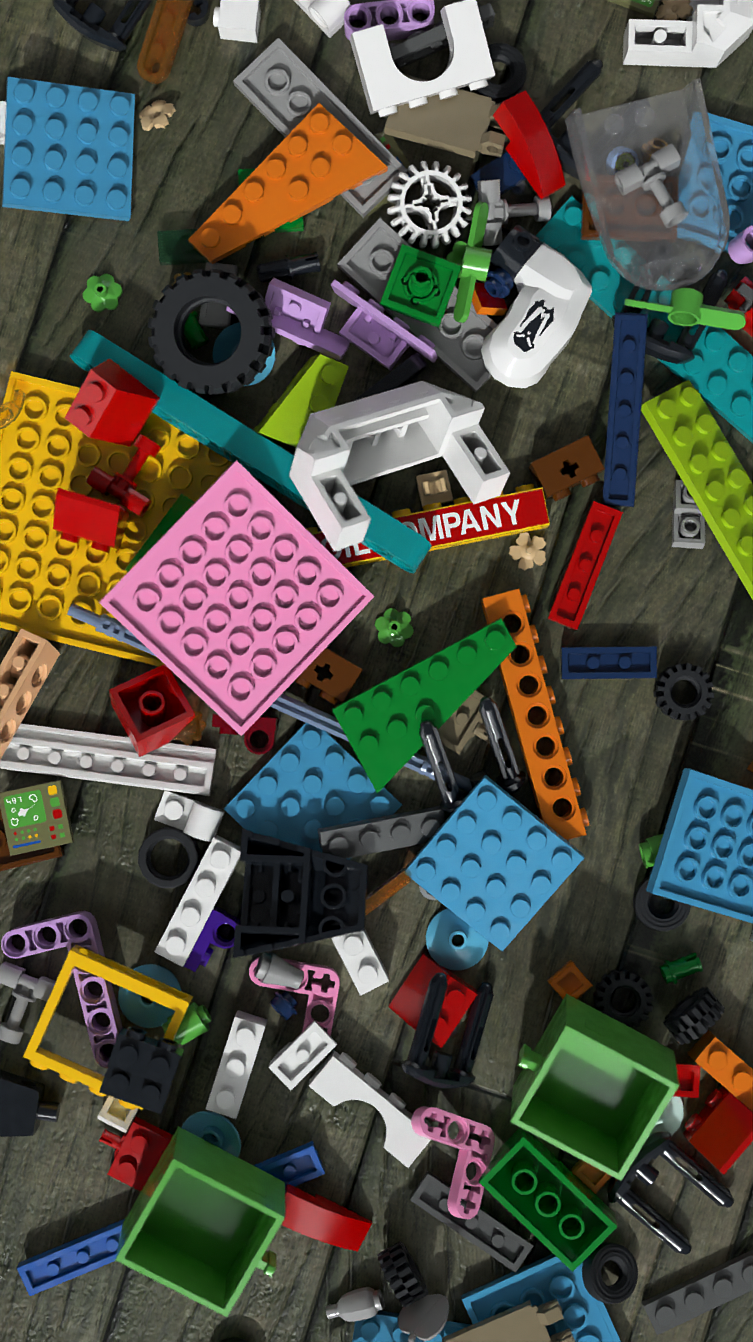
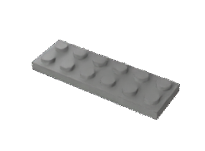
M279 37L233 80L238 90L285 138L320 103L388 167L387 172L379 176L375 175L364 181L361 186L353 190L351 188L340 194L363 218L392 191L391 185L393 182L401 183L398 178L400 172L408 175V170Z
M379 218L337 265L342 272L380 305L402 244L410 245ZM403 278V279L401 280L402 284L408 285L409 279H408V281L405 283V282L403 281V280H404V278ZM454 287L439 328L384 308L393 318L398 317L410 327L408 332L418 338L420 335H423L434 343V350L438 359L475 393L492 376L485 368L481 348L485 337L497 324L487 315L476 314L472 303L468 319L464 323L456 322L454 320V309L458 288ZM413 298L411 299V304H412V305H415V306H416V305L419 304V303H413Z

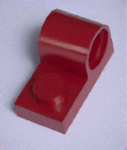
M213 714L212 727H220L219 734L238 735L218 714ZM259 717L244 733V744L251 753L259 755L271 751L276 742L278 718ZM257 730L264 731L269 738L266 747L261 749L255 747L251 739Z

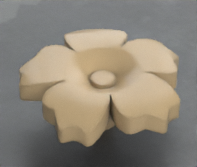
M662 0L663 5L658 7L655 15L657 20H679V18L685 20L687 17L692 16L693 8L689 5L691 3L690 0Z
M157 100L151 106H146L139 115L143 130L150 131L153 126L158 129L169 125L167 118L172 117L173 113L176 112L173 104L166 103L164 100Z
M528 532L520 533L516 539L517 545L509 547V555L512 556L514 561L519 560L518 568L524 571L533 568V562L538 566H542L546 562V552L541 550L546 546L543 537L533 536L531 539Z

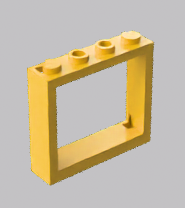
M76 944L69 951L23 1057L29 1059L30 1064L38 1069L47 1070L49 1068L60 1073L59 1077L70 1083H77V1081L89 1086V1090L92 1093L105 1097L107 1095L99 1092L104 1075L40 1047L75 966L174 1010V1015L163 1037L173 1041L193 996ZM118 1099V1103L125 1108L132 1110L136 1108L143 1109Z

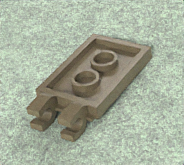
M403 74L406 77L415 81H428L425 79ZM457 89L458 95L440 100L439 94L428 97V104L410 109L409 103L397 106L398 112L388 115L384 134L474 159L477 151L501 158L506 140V135L494 131L487 132L488 126L501 129L492 116L501 104L495 105L496 102L492 101L490 97Z
M554 1299L539 1306H532L530 1300L442 1337V1342H575L570 1328L549 1336L545 1325H551L564 1319L558 1299Z

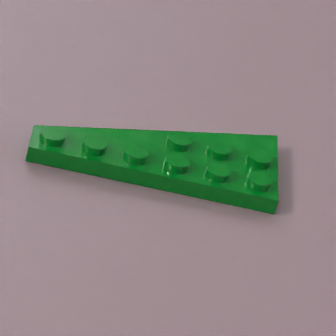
M502 618L493 621L332 708L336 719L377 794L423 746L419 735L420 723L424 720H430L439 729L517 647Z

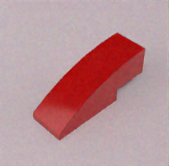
M526 90L503 101L492 116L510 140L505 149L542 200L566 185L555 145L543 118Z
M288 1183L285 1187V1218L281 1224L282 1226L321 1242L358 1252L372 1225V1221L317 1193L315 1196H312Z

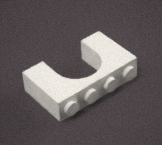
M463 0L446 5L440 11L449 43L450 55L447 67L442 75L430 81L412 80L398 70L392 59L383 24L351 34L349 39L370 114L378 112L379 117H385L397 113V106L409 103L410 109L428 104L427 98L439 94V98L442 100L458 95L457 89L469 86L470 91L488 86L487 80L493 78L495 72L476 0Z

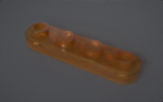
M157 0L137 61L139 75L149 83L159 84L168 78L193 0ZM155 63H159V71L153 73L152 66Z

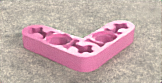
M260 956L252 961L249 968V976L255 984L309 995L302 1032L314 1021L311 1016L312 1008L316 1005L326 1006L329 1010V1017L323 1022H316L322 1028H327V1033L331 1036L340 986V977L333 968L283 959L304 971V979L299 988L295 989L260 983V979L254 977L255 967ZM308 970L315 971L313 978L322 979L324 974H329L330 980L335 981V984L329 985L328 990L321 989V983L313 981L311 984L312 988L305 987L309 979Z
M423 1106L417 1108L411 1120L412 1128L416 1134L459 1149L447 1201L449 1212L457 1218L471 1219L475 1217L479 1211L484 1187L479 1183V1179L491 1161L495 1144L494 1132L487 1125L438 1108ZM425 1117H428L431 1121L439 1122L438 1126H428L424 1123ZM452 1122H456L459 1131L457 1137L452 1140L449 1136L448 1128ZM469 1134H477L481 1137V1144L476 1140L468 1139ZM473 1162L476 1166V1175L472 1180H469L466 1169ZM464 1185L472 1186L471 1190L464 1189ZM461 1199L467 1201L466 1208L460 1205Z

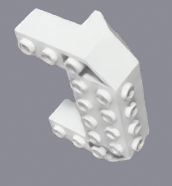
M690 0L691 3L689 5L692 6L693 11L692 16L687 17L686 21L629 19L623 39V65L716 68L752 32L753 0Z
M420 381L310 414L297 445L289 476L332 549L337 551L363 542L371 520L351 485L441 456L449 465L473 505L500 496L510 471L479 426L485 409L483 404L441 387Z

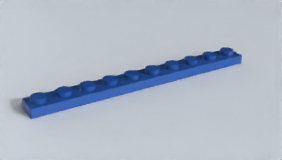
M313 1141L253 1165L284 1181L285 1187L287 1183L295 1187L325 1174V1168ZM125 1219L19 1262L17 1270L29 1296L116 1261L120 1234Z

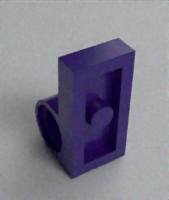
M215 906L184 967L193 972H196L199 965L206 967L214 951L209 948L210 944L223 949L233 947L234 938H222L218 929L222 924H230L235 930V925H241L240 920L227 913V911Z

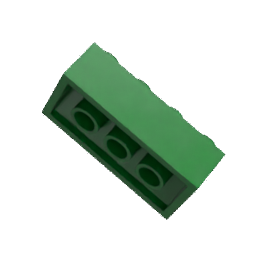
M521 1127L500 1147L479 1179V1183L572 1272L618 1227L615 1213L534 1135Z

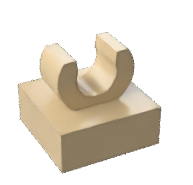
M447 470L416 476L421 506L441 502V504L453 502Z

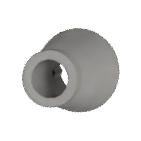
M262 953L254 973V977L260 979V983L295 989L299 988L304 976V971L297 969L274 953L270 955Z

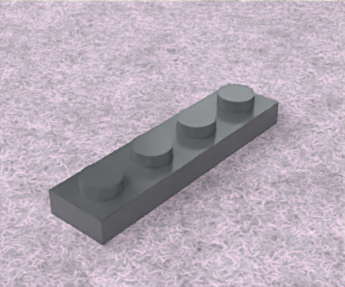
M488 3L484 6L477 4L483 29L486 30L493 27L495 12L491 4ZM443 20L438 22L435 28L426 32L419 30L412 33L406 41L395 45V43L389 44L392 59L398 69L449 47Z
M440 806L319 828L320 851L346 859L427 843L445 822L444 810Z
M427 1170L410 1195V1200L516 1272L532 1249L533 1242L481 1206L475 1217L471 1219L457 1218L451 1215L447 1206L451 1186ZM461 1199L460 1205L466 1208L467 1201Z
M753 1250L642 1301L656 1334L659 1335L752 1291Z

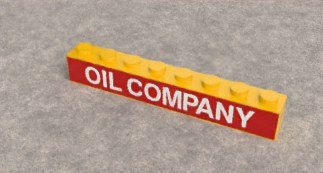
M534 484L516 487V493L506 495L503 494L502 490L500 496L474 505L469 497H462L453 500L454 505L442 507L441 502L422 506L423 511L411 513L410 509L392 512L393 518L419 533L431 543L432 547L429 551L545 529L550 525L543 487L535 489ZM317 527L306 528L345 568L387 560L361 543L334 551L322 531L318 532Z

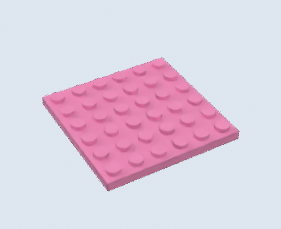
M236 460L113 586L99 603L242 736L374 596Z

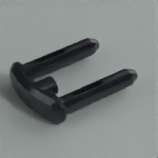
M52 0V5L66 22L84 38L110 51L120 52L127 49L126 40L141 20L152 0H129L109 31L99 27L107 13L93 2L89 4L83 15L75 10L79 0Z
M597 58L586 62L540 112L555 145L562 170L581 181L584 174L597 175L596 171L606 161L608 154L625 141L647 117L649 103L645 100L633 103L583 158L579 154L575 155L572 152L580 143V138L574 131L567 129L558 139L551 134L552 126L601 75L603 62ZM567 94H571L556 112H551ZM614 135L618 136L603 154H598Z
M661 241L653 248L628 296L629 299H634L642 283L647 281L648 287L641 300H649L671 256V244L668 241ZM719 269L709 277L702 291L704 305L716 307L727 286L728 274L725 270ZM623 305L620 313H641L643 308ZM615 315L612 316L613 327L615 323ZM653 318L647 328L645 354L675 364L690 362L695 358L692 352L706 325L699 324L694 335L689 334L692 326H684L676 343L673 341L669 343L663 340L669 325L660 319Z
M485 696L480 700L479 712L501 776L496 777L495 783L512 795L523 786L526 774L523 771H519L497 703L491 697ZM424 720L420 723L419 735L443 799L440 803V808L452 814L470 792L464 793V791L459 790L438 728L430 720ZM499 738H501L507 755L506 761L503 760L497 742ZM441 761L449 780L448 784H444L438 767V763ZM479 771L469 777L472 789L484 775L488 777L487 772Z
M438 972L429 982L408 1059L401 1061V1066L406 1074L428 1085L439 1088L465 1087L474 1082L476 1078L472 1070L493 1000V986L489 982H483L476 990L478 995L472 1003L455 1066L450 1068L452 1055L434 1050L430 1066H426V1060L448 987L447 976L444 973Z
M656 1132L647 1138L622 1181L615 1177L611 1178L607 1189L608 1199L610 1203L618 1202L676 1253L687 1255L692 1249L688 1237L630 1189V1183L636 1177L646 1186L654 1183L659 1175V1171L649 1162L652 1159L655 1160L660 1155L718 1206L729 1208L733 1205L734 1198L728 1188L671 1140L670 1132ZM680 1157L698 1174L694 1175L675 1158ZM637 1204L656 1221L652 1222L633 1205Z

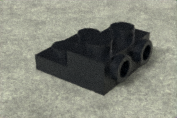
M122 1028L116 1039L99 1092L161 1114L184 1049L179 1048L178 1043L171 1039L160 1038L156 1040L148 1037L147 1032L140 1028Z

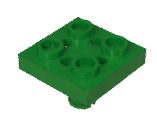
M402 244L380 305L439 328L462 266ZM404 278L403 281L406 283L409 279L408 285L402 284L401 280ZM413 298V303H419V304L416 305V306H415V305H412V304H411V299Z

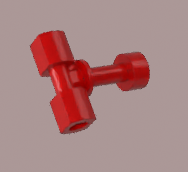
M140 434L133 444L138 450L123 474L116 472L114 476H111L95 466L89 474L86 483L106 496L111 494L121 500L120 504L143 517L152 501L135 491L138 485L133 481L149 456L156 458L162 447Z

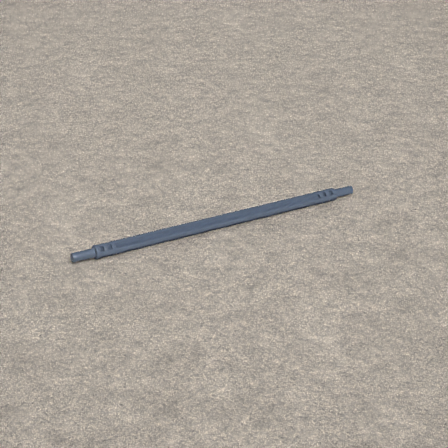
M74 603L71 604L67 615L96 627L95 631L102 632L106 636L116 638L120 642H125L154 655L117 619L108 617L104 613L98 615ZM281 694L270 706L348 741L338 720L330 714L284 694ZM415 753L404 765L421 775L435 780L427 756L424 757ZM439 762L438 767L444 784L448 783L449 780L444 766ZM454 772L458 788L470 792L472 786L469 778Z

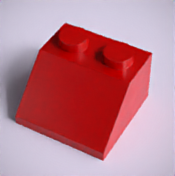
M109 358L90 370L64 418L89 438L131 447L160 397Z
M58 488L53 529L61 533L60 539L79 544V540L83 539L92 542L90 548L109 553L110 548L120 549L130 514L121 506Z
M165 664L109 689L112 707L139 757L168 744L195 718L193 709L171 670Z
M422 954L388 1007L416 1031L429 982L436 973H444L447 976L448 987L432 1039L433 1043L442 1048L478 994L474 987L425 954Z
M722 1086L720 1090L715 1089L709 1094L705 1101L706 1106L699 1114L695 1113L687 1120L684 1126L686 1130L683 1132V1135L721 1173L725 1174L753 1141V1111Z

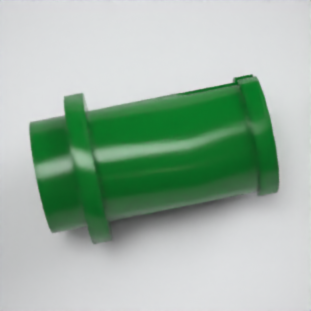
M196 311L190 313L184 326V335L192 350L198 349L209 342V338L196 318L198 315Z
M696 952L672 962L665 960L664 964L659 966L665 983L672 982L673 985L677 984L678 979L703 971Z

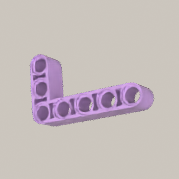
M385 0L351 5L344 14L345 35L350 41L349 37L353 32L381 24L384 26L387 41L407 39L412 33L419 30L426 32L433 29L434 0ZM417 13H423L428 18L424 21H417L413 16ZM389 16L397 21L394 24L388 25L383 23L382 19ZM355 20H362L366 25L361 28H355L351 23Z
M78 911L18 926L7 932L1 941L3 953L13 959L66 946L69 953L76 944L105 957L97 921L87 911ZM75 919H81L86 922V934L81 935L75 932L73 928ZM44 927H51L55 930V942H48L44 939L42 934ZM14 934L21 935L24 938L25 948L23 950L16 949L13 946L12 937ZM75 966L73 973L93 1056L96 1063L104 1068H108L110 1057L105 1055L103 1045L109 1043L115 1045L118 1034L123 1028L111 982ZM90 981H96L101 984L103 988L102 995L95 996L89 992L88 984ZM96 1013H106L110 1018V1025L107 1027L100 1026L96 1022Z

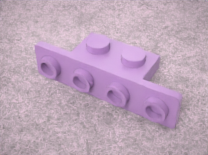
M273 277L269 283L264 300L267 308L271 311L273 317L271 322L272 327L275 328V333L293 340L298 345L307 346L326 357L340 361L349 348L350 342L344 337L323 328L331 303ZM228 306L226 307L227 312L236 315L233 312V310H231Z
M333 280L331 283L333 291L356 308L339 331L342 337L390 371L409 346L434 363L438 357L434 350L435 345L423 335H420L418 338L408 332L410 327L398 317H394L392 320L384 315L385 309L372 299H369L368 302L358 296L360 293L358 289L349 282L344 281L341 284L337 280Z

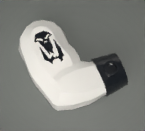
M516 225L491 256L490 263L495 268H502L510 274L519 294L509 307L505 318L485 337L481 353L485 368L494 379L508 387L527 388L538 383L548 370L550 364L569 343L592 293V286L584 274L563 254L545 244V241L525 228Z

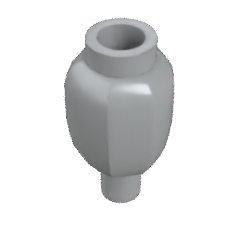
M371 1287L349 1291L340 1297L338 1303L325 1307L327 1318L341 1317L348 1322L373 1318L379 1310L385 1308L384 1297L380 1289L374 1290Z

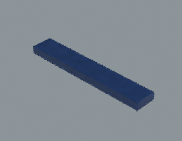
M615 313L603 505L635 506L648 314Z

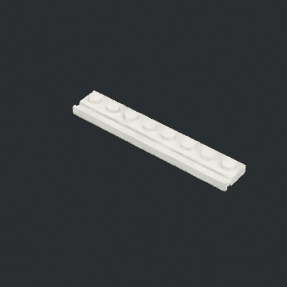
M21 723L0 759V769L210 796L217 750L168 743L139 757L128 737Z

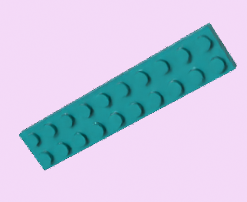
M571 196L536 236L545 241V244L563 254L584 274L592 286V293L589 299L612 319L616 312L620 313L625 298H628L646 261L623 241L581 240L582 204ZM661 275L648 302L670 305L671 293L677 288ZM647 281L642 283L634 299L641 300L648 287ZM643 309L641 314H648L647 328L653 318L666 322L669 325V329L663 340L669 343L671 341L676 343L684 326L671 323L668 320L667 312ZM699 324L690 328V335H694ZM706 326L692 352L695 356L694 360L685 364H675L658 359L681 381L689 380L707 404L753 443V356L722 328Z

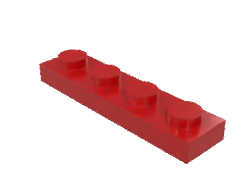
M596 501L592 502L547 617L548 620L578 630L623 512Z

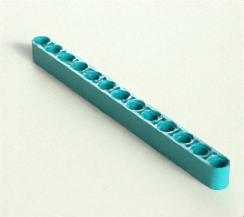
M92 330L86 332L70 354V358L74 363L88 373L92 368L110 358L160 397L152 413L233 463L237 460L251 475L309 510L289 476L294 455L193 392L179 386L177 382L169 379L161 372ZM357 495L371 518L361 544L409 573H415L432 547L431 543L419 533Z

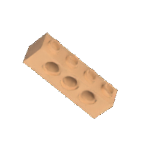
M23 629L19 631L0 664V759L60 655L48 640Z

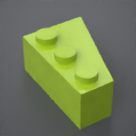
M322 354L310 357L286 387L287 389L281 397L271 406L266 416L253 430L274 444L296 452L310 414L335 407L349 366Z

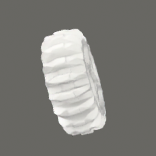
M422 161L420 163V172L413 164L408 167L410 177L406 173L400 172L398 178L402 184L393 182L391 185V189L398 194H389L387 197V201L396 204V206H391L387 209V214L398 215L397 218L391 221V226L394 227L401 223L403 228L398 232V235L402 237L406 232H409L411 236L408 239V244L410 245L415 242L417 237L420 238L419 246L422 249L426 247L428 239H430L432 248L436 249L439 246V237L445 245L451 242L449 234L458 238L461 233L457 226L465 228L468 224L466 219L461 216H469L472 212L470 208L463 206V204L472 201L471 196H462L461 194L468 188L467 183L458 186L456 182L461 177L460 173H456L451 178L448 176L451 166L447 165L440 172L438 161H434L431 170L428 169L427 162ZM421 181L420 199L413 200L411 203H405V195L408 188ZM431 181L444 186L451 197L438 194ZM426 196L429 198L430 203L439 204L432 210L433 214H431L428 207L420 206V204L427 200ZM453 207V215L449 224L438 229L439 211ZM407 213L421 216L428 230L415 225Z

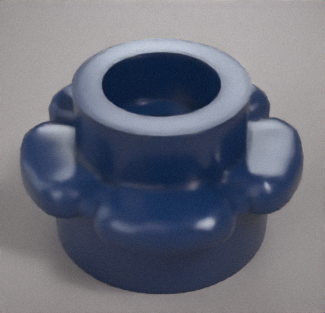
M502 268L488 271L484 284L486 291L491 296L499 298L508 296L514 285L510 274Z
M286 991L282 994L274 992L275 997L269 1003L285 1020H288L293 1014L296 1016L298 1014L295 1009L298 1005L296 1000Z

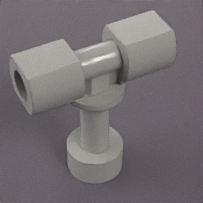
M672 143L652 153L649 162L639 167L636 163H633L615 173V184L623 196L641 186L644 191H653L663 208L659 216L666 228L679 224L689 214L681 201L674 203L663 184V181L666 179L665 173L677 168L681 161L680 155Z
M500 179L477 181L478 201L486 202L489 208L482 246L501 244L503 241L502 225L508 223V218L534 216L536 222L550 220L551 201L549 196L542 200L539 196H534L533 203L508 205L505 198L500 199Z
M5 961L0 965V983L13 988L11 994L16 997L7 1023L0 1022V1040L11 1044H19L24 1030L19 1025L28 1002H36L37 998L47 1002L56 981L44 976L39 979L25 974L26 969Z

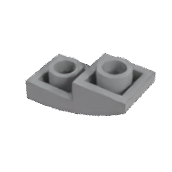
M676 480L672 512V547L703 549L705 546V518L683 481Z

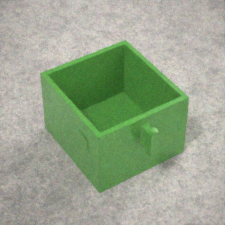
M566 994L535 1049L532 1051L531 1047L523 1044L519 1051L518 1066L523 1069L513 1085L510 1122L622 1181L679 1087L674 1051Z
M178 1126L123 1222L115 1260L227 1317L256 1267L264 1270V1274L272 1277L276 1270V1253L270 1250L267 1252L266 1249L285 1218V1182Z

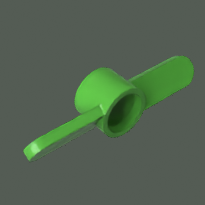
M477 202L475 205L468 244L463 259L454 309V320L460 323H464L469 317L476 280L485 282L488 274L492 250L482 248L489 212L486 202Z
M691 288L674 290L671 293L670 305L625 298L624 305L667 312L668 320L679 326L700 324L740 330L746 323V316L742 311L704 305L703 294Z

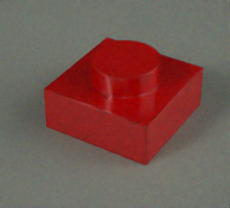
M676 1063L679 1087L673 1096L699 1098L701 1066L697 1064Z

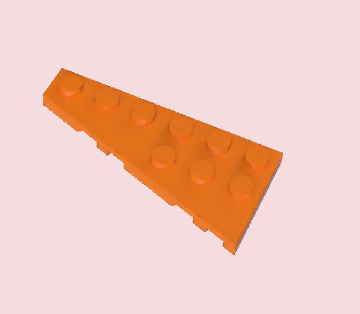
M318 103L201 225L188 241L211 264H214L246 247V244L263 235L264 237L269 235L283 224L291 223L334 200V197L345 191L361 186L364 181L375 175L379 176L387 172L388 167L328 110Z

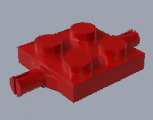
M135 1117L130 1129L122 1137L105 1129L99 1142L101 1141L116 1149L114 1161L107 1175L142 1191L173 1135L138 1117Z

